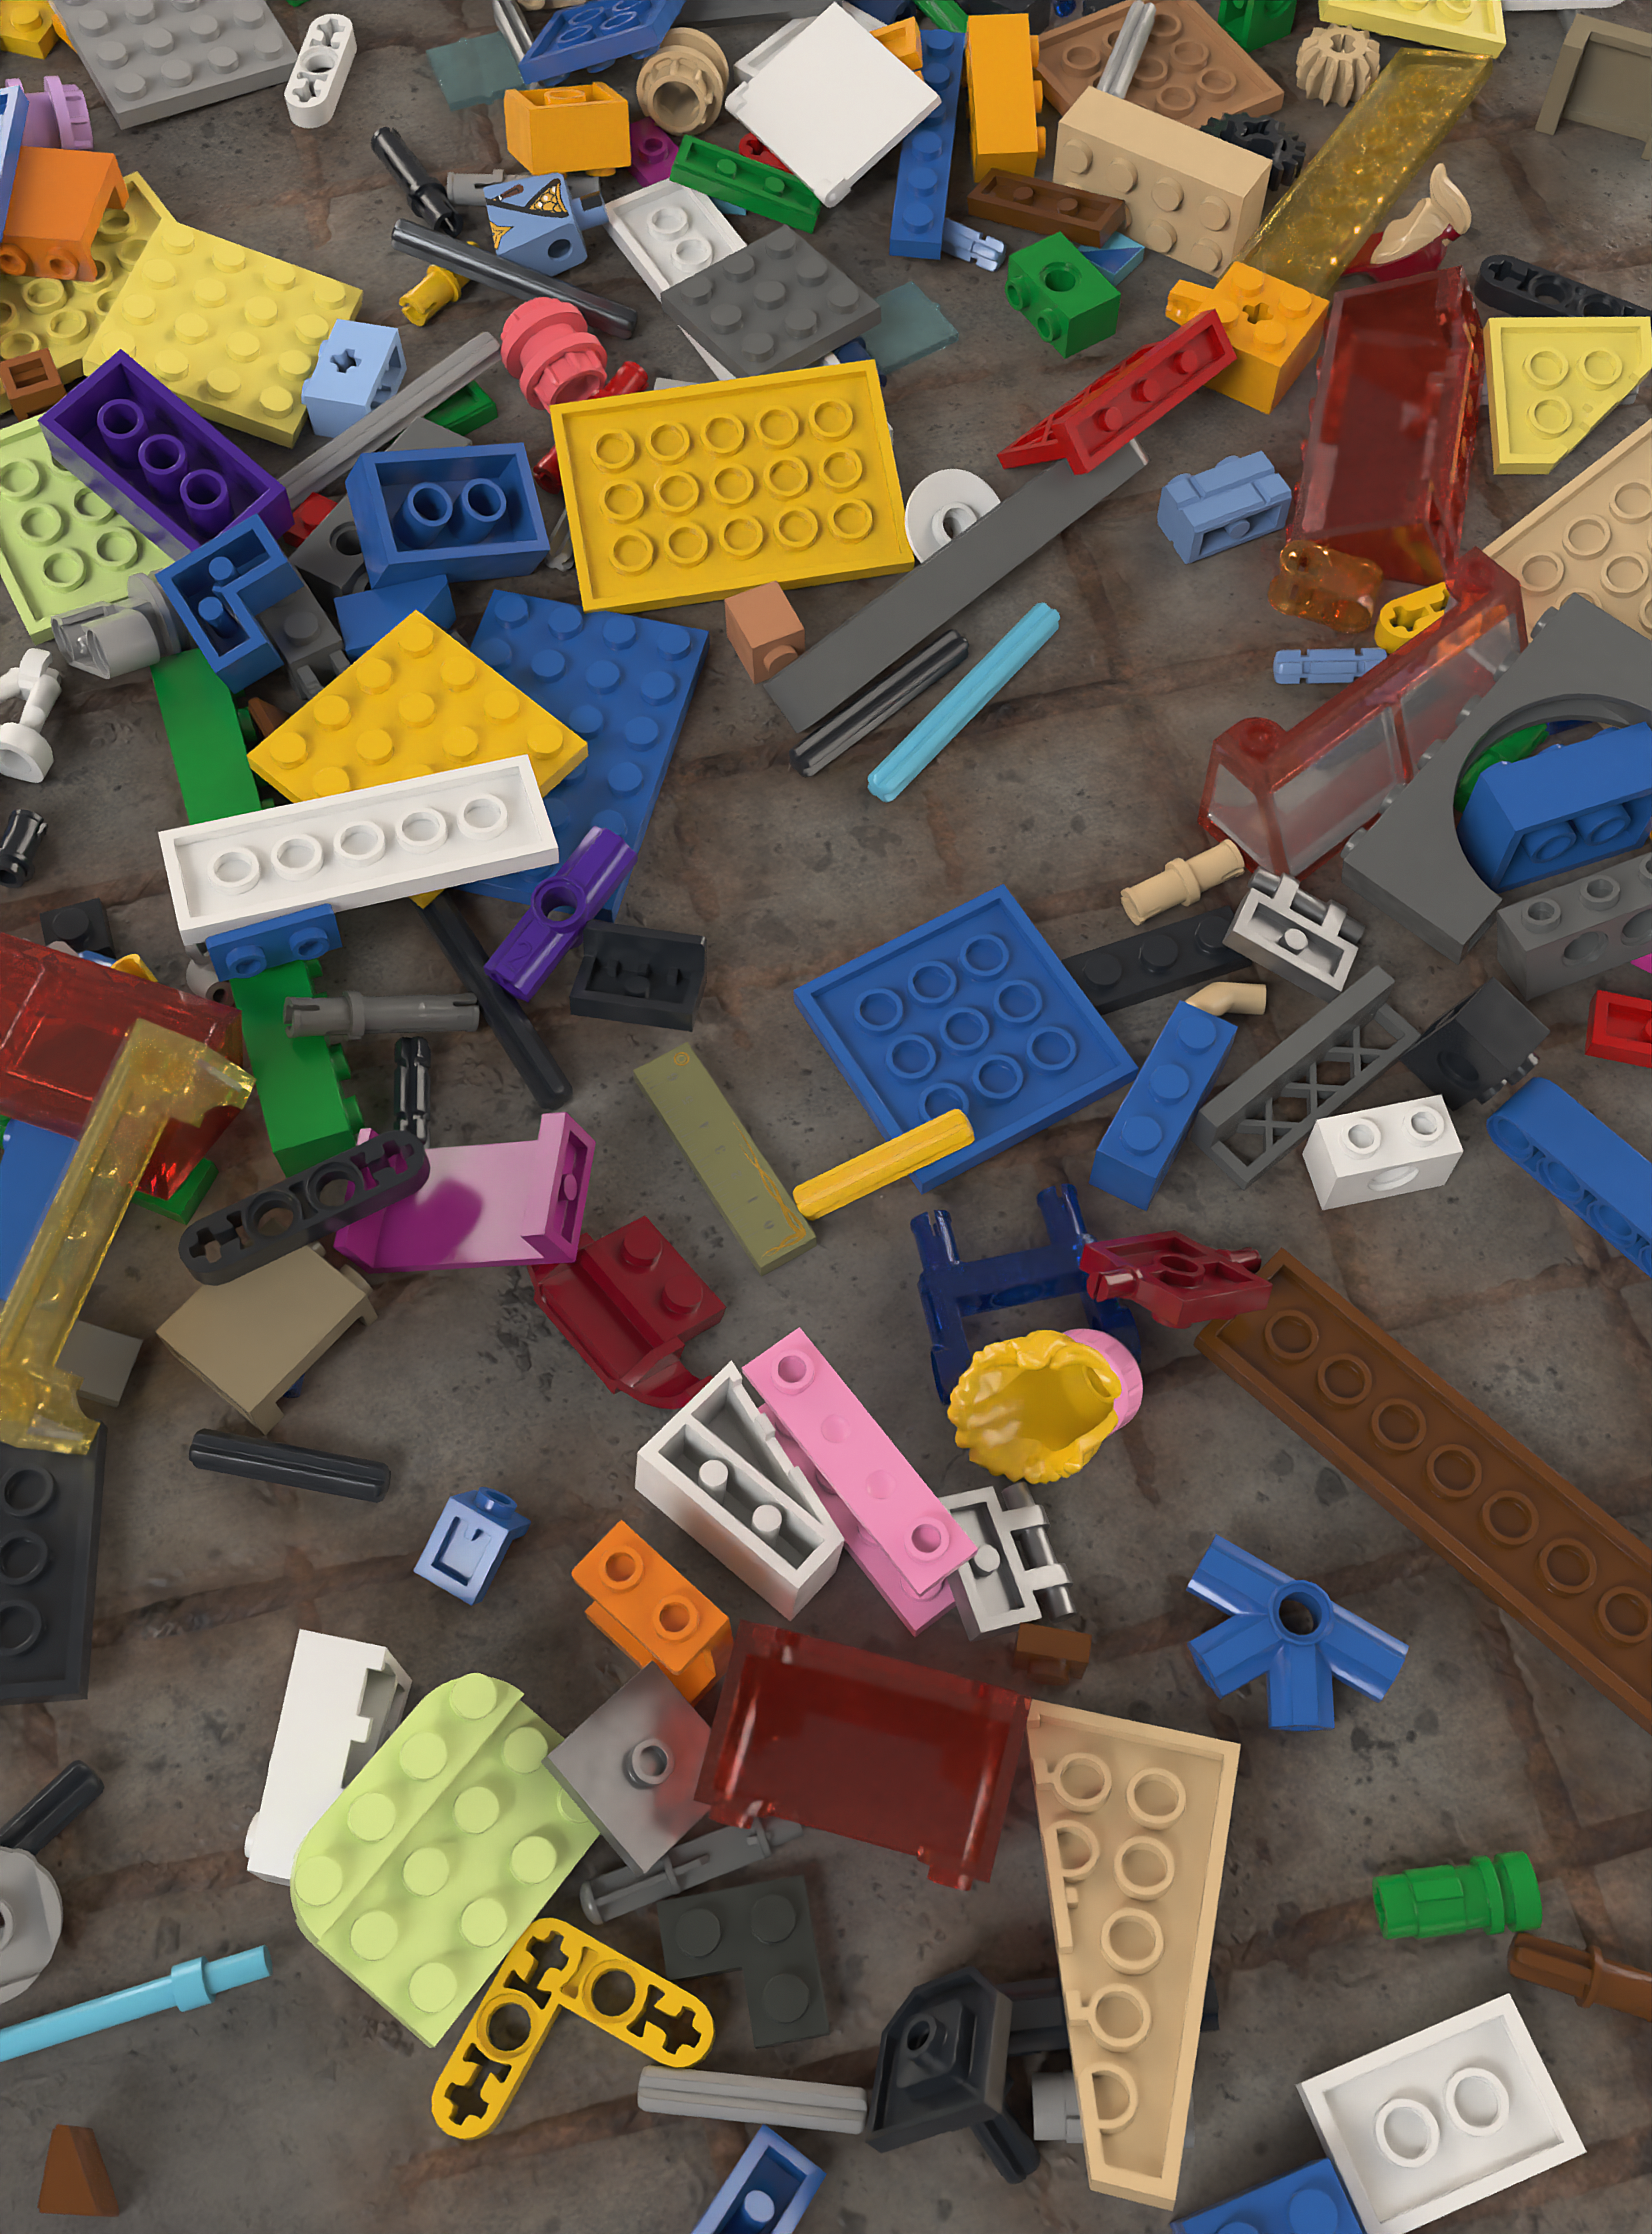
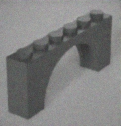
M1575 592L1559 610L1551 606L1544 612L1530 634V637L1533 638L1531 643L1521 654L1513 650L1506 656L1493 676L1494 686L1483 698L1475 694L1469 699L1455 720V725L1458 726L1445 742L1439 738L1432 742L1417 764V769L1420 770L1419 773L1407 786L1398 783L1388 793L1379 808V813L1382 816L1369 831L1363 827L1359 828L1347 841L1340 854V857L1344 859L1341 879L1344 885L1457 965L1464 960L1497 921V910H1500L1503 900L1472 869L1462 852L1455 830L1453 800L1458 787L1473 764L1486 751L1506 737L1523 729L1553 721L1585 720L1605 723L1619 728H1625L1645 721L1652 731V641Z

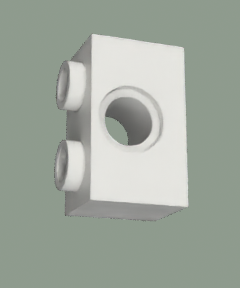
M1436 1095L1318 1119L1302 1155L1322 1210L1445 1185L1464 1151L1442 1095Z

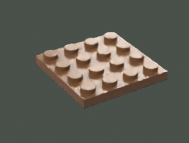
M1125 0L1038 35L1039 62L1037 68H1032L1033 81L1041 80L1042 94L1062 116L1066 114L1088 86L1097 89L1129 9L1137 0ZM1141 0L1144 4L1149 2L1154 4L1156 8L1154 15L1155 23L1123 100L1199 131L1201 125L1207 126L1208 118L1213 117L1221 120L1222 114L1226 112L1230 115L1247 112L1250 117L1259 118L1261 115H1269L1282 109L1285 92L1195 0Z

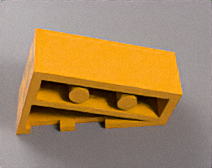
M1028 13L968 16L961 79L962 87H968L969 101L965 102L966 119L970 118L971 133H969V145L974 183H979L992 167L1034 178L1037 159L1045 158V127H1036L1035 114L1041 113L1042 83L1041 80L1033 81L1032 68L1038 67L1039 40L1038 35H1030Z

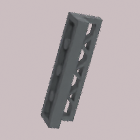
M1378 965L1372 968L1198 1111L1190 1140L1245 1191L1311 1135L1318 1119L1333 1117L1400 1061L1399 1058L1419 1038L1421 1034L1386 1003L1395 980ZM1373 1019L1397 1040L1387 1050L1360 1048V1030ZM1349 1040V1047H1340ZM1322 1061L1350 1062V1081L1344 1086L1317 1084L1316 1066ZM1361 1063H1368L1369 1065L1361 1071ZM1306 1075V1083H1297ZM1279 1097L1307 1098V1117L1300 1123L1272 1121V1103ZM1317 1099H1325L1326 1101L1317 1108ZM1262 1112V1120H1253ZM1235 1133L1263 1135V1154L1248 1166L1223 1144ZM1273 1136H1283L1273 1144Z

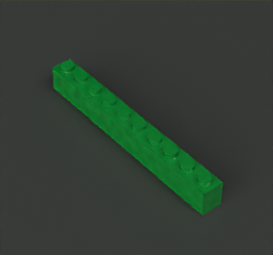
M200 648L161 657L158 663L150 665L190 825L277 807L273 797L263 798L261 788L271 785L250 768L246 756L251 752L249 743L259 739L248 706L240 709L238 707L237 699L246 697L245 688L234 694L215 674ZM319 957L311 960H295L267 968L258 975L249 978L229 979L272 1151L286 1178L357 1145L356 1134H359L360 1129H366L356 1095L346 1098L341 1081L351 1079L352 1075L341 1042L331 1045L329 1035L288 1038L285 1032L287 1026H292V1023L284 1024L283 1020L284 1003L287 997H329L327 991L317 993L313 981L315 978L324 976Z

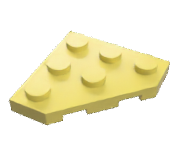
M1523 317L1488 319L1483 329L1494 475L1549 474L1648 376L1652 370L1650 317Z

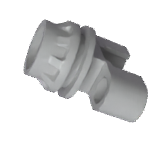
M163 568L151 571L148 576L144 573L131 575L127 583L128 599L113 604L99 601L51 617V627L56 643L69 665L102 678L110 679L156 664L160 661L161 657L199 648L154 575L163 570Z

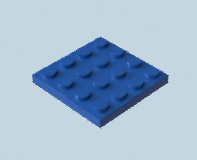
M1004 884L793 990L795 1005L886 1142L953 1109H960L968 1118L975 1137L972 1144L908 1174L921 1195L1135 1081L1139 1069Z

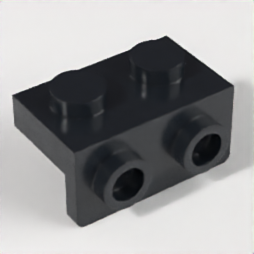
M593 920L587 921L583 930L584 956L569 996L570 1015L692 1032L707 983V939L700 935Z

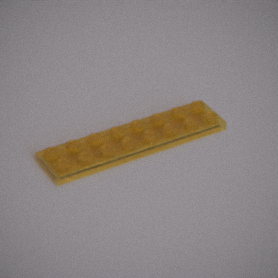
M1401 47L1217 279L1216 285L1234 262L1238 261L1324 298L1492 76L1493 55Z

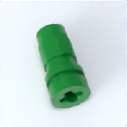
M1523 1851L1497 1853L1494 1855L1493 1862L1486 1855L1473 1856L1470 1858L1469 1865L1452 1867L1449 1864L1403 1870L1401 1874L1377 1876L1372 1880L1375 1912L1385 1940L1407 1937L1423 1939L1463 1934L1466 1930L1482 1928L1489 1936L1504 1933L1505 1925H1507L1512 1933L1537 1930L1542 1925V1904L1537 1879L1527 1854Z

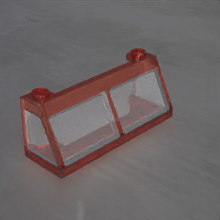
M1477 546L1452 563L1447 571L1445 586L1450 596L1443 616L1289 731H1285L1272 720L1251 717L1237 722L1213 740L1197 823L1219 843L1226 839L1231 840L1240 851L1245 867L1252 874L1258 866H1261L1279 877L1285 872L1301 882L1342 851L1347 841L1359 828L1363 827L1368 831L1382 816L1379 813V808L1388 793L1398 783L1407 786L1419 773L1420 770L1417 769V764L1432 742L1438 738L1445 742L1458 726L1455 725V720L1469 699L1475 694L1483 698L1494 686L1493 676L1506 656L1513 650L1521 654L1529 645L1520 581Z

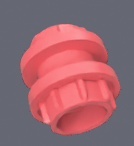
M539 297L525 302L508 317L500 336L502 340L500 348L501 361L511 376L520 380V390L527 402L535 409H546L549 414V405L587 400L595 389L604 388L607 379L605 372L608 358L606 350L597 337L587 333V322L578 308L571 303L560 302L558 298Z

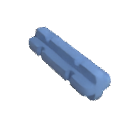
M945 218L941 251L969 263L976 259L978 267L995 272L1005 260L1007 246L1003 241L991 236H987L984 240L982 239V232Z
M1354 648L1308 649L1307 655H1301L1300 649L1280 650L1276 652L1273 661L1274 679L1278 684H1299L1300 678H1306L1307 684L1353 683L1354 677H1359L1360 683L1381 682L1385 679L1388 670L1387 654L1383 648H1361V654H1355Z

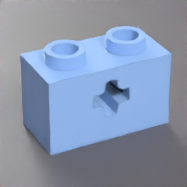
M342 319L336 320L328 340H323L320 345L316 368L312 377L304 381L301 392V402L307 407L315 435L331 438L337 437L397 393L407 370L398 328Z

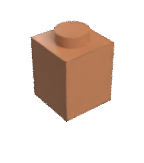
M776 580L724 599L727 637L754 685L772 678L805 652V629Z

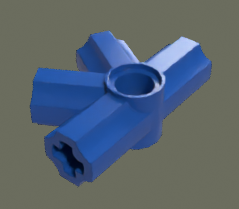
M1217 1534L1185 1589L1231 1617L1187 1643L1194 1663L1203 1679L1217 1697L1222 1699L1266 1673L1268 1729L1300 1732L1333 1730L1335 1725L1332 1677L1379 1703L1397 1677L1409 1649V1646L1332 1602L1328 1594L1317 1584L1306 1580H1295ZM1296 1601L1303 1604L1309 1610L1313 1621L1310 1634L1296 1635L1289 1632L1283 1626L1279 1618V1607L1282 1602Z

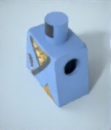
M558 172L483 187L497 255L551 277L586 260L588 256L582 234L583 230L609 222L600 190L572 199L564 175Z

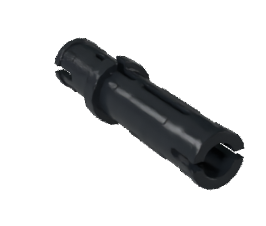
M389 127L377 130L371 138L372 151L384 163L386 169L406 193L408 206L416 216L424 218L432 230L456 238L462 231L464 222L462 216L448 201L447 191L438 179L428 175L425 168L413 152L410 151L395 128H392V131H390Z

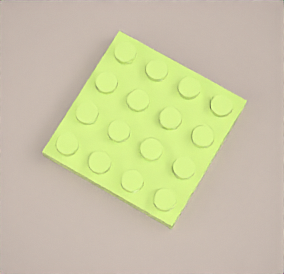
M45 413L0 430V575L35 646L55 638L51 627L52 616L99 601L113 604L128 599L127 583L131 575L144 573L148 576L151 571L164 569L175 562L53 458L38 423V419Z

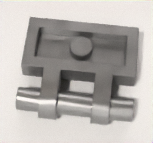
M1258 866L1248 882L1247 887L1250 890L1241 900L1222 944L1328 1004L1331 1003L1343 988L1358 951V947L1355 944L1362 936L1365 925L1346 915L1348 909L1331 899L1325 903L1298 888L1300 881L1285 872L1277 876L1267 869Z
M1026 1482L1016 1483L1002 1490L1001 1493L1008 1511L1002 1512L993 1486L938 1497V1500L978 1548V1554L946 1577L970 1642L1018 1631L1020 1622L1035 1625L1043 1618L1036 1600L1042 1599L1051 1623L1065 1621L1077 1614L1068 1591L1073 1586L1069 1571L1065 1563H1058L1046 1534V1530L1051 1526L1043 1505H1035ZM1014 1541H1020L1030 1570H1024Z

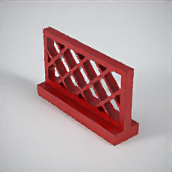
M1216 309L1200 312L1162 341L1142 345L999 452L997 457L1003 469L1066 458L1074 475L1089 473L1237 359Z

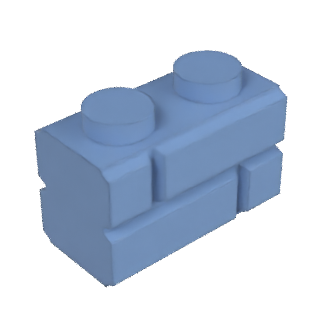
M1262 450L1242 458L1229 456L1220 461L1215 468L1193 476L1188 473L1180 474L1173 478L1166 486L1162 487L1157 513L1158 525L1168 540L1173 541L1174 548L1184 563L1189 564L1284 528L1292 499L1291 489L1279 473H1274V466Z

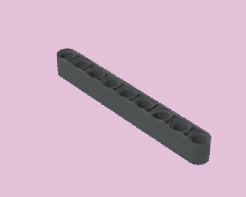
M1136 436L1086 474L1074 475L1066 458L1054 461L764 683L763 687L795 733L805 730L1140 471L1151 461L1150 456Z

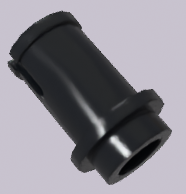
M17 809L10 813L8 824L0 840V885L8 888H19L24 882H28L33 878L35 867L32 862L43 837L48 831V824L43 823L44 819L40 815L24 809Z

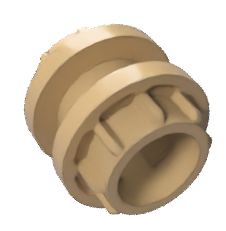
M683 27L669 29L659 45L660 49L644 59L637 80L638 102L646 117L650 116L655 121V125L664 132L676 136H684L685 134L690 136L696 135L709 128L719 115L728 84V64L718 44L703 32Z

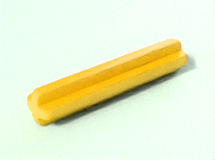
M953 1109L796 1186L793 1190L796 1206L803 1217L814 1221L972 1144L975 1137L971 1124L960 1109Z

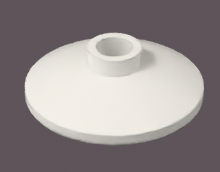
M959 469L940 470L923 479L911 493L905 511L906 535L911 549L918 560L922 563L952 540L946 534L943 522L951 526L953 538H955L1001 503L993 489L978 476Z

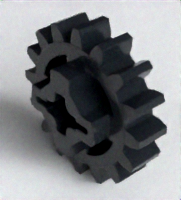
M1226 112L1222 114L1221 120L1210 117L1208 118L1207 126L1201 125L1200 131L1273 160L1267 185L1269 190L1273 192L1278 191L1280 184L1290 187L1293 184L1294 178L1299 179L1306 155L1304 153L1306 144L1298 141V132H1285V123L1278 122L1267 115L1255 118L1250 117L1247 112L1230 115Z

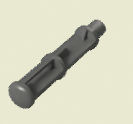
M793 1806L768 1817L762 1813H755L746 1819L672 1847L640 1877H637L628 1866H624L594 1879L585 1880L580 1887L582 1909L591 1923L601 1925L607 1920L673 1894L676 1895L685 1889L760 1859L769 1858L775 1854L778 1845L804 1835L796 1810Z

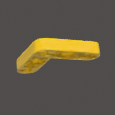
M555 1918L538 1919L527 1927L511 1948L440 2075L432 2094V2113L437 2125L446 2134L453 2137L473 2140L480 2139L491 2133L504 2117L563 2007L662 2065L682 2069L693 2068L703 2062L711 2052L716 2037L714 2020L706 2005L697 1997L564 1921ZM555 1935L563 1936L564 1939L560 1950L569 1958L567 1965L562 1971L550 1967L537 1986L539 1991L552 1994L544 2009L526 1993L508 1989L516 1974L527 1984L531 1981L539 1963L530 1953L532 1946L537 1940L541 1943L549 1944ZM619 1970L632 1977L636 1987V1996L628 2011L619 2016L610 2017L601 2014L597 2010L593 2002V1990L596 1982L602 1975L609 1971ZM652 1988L665 1993L655 2004V2008L667 2016L679 2019L685 2009L696 2014L692 2026L701 2037L695 2048L682 2044L676 2054L667 2052L665 2048L669 2037L662 2029L648 2021L645 2024L643 2037H638L630 2032V2029L646 2012ZM516 2004L522 2006L527 2010L531 2019V2030L528 2039L522 2046L512 2051L497 2049L489 2037V2024L492 2016L505 2005ZM477 2046L488 2059L511 2066L512 2068L504 2083L496 2074L490 2072L480 2092V2097L489 2104L486 2113L482 2118L469 2115L460 2125L454 2120L459 2106L450 2097L457 2085L470 2088L482 2070L483 2066L468 2062L474 2048Z

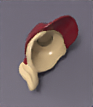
M1443 163L1436 165L1430 178L1431 197L1421 199L1408 216L1393 220L1388 224L1385 231L1365 236L1353 243L1345 251L1336 270L1337 278L1367 274L1392 293L1401 292L1430 281L1431 276L1438 270L1444 260L1447 245L1466 233L1472 221L1470 207L1460 190L1447 177Z

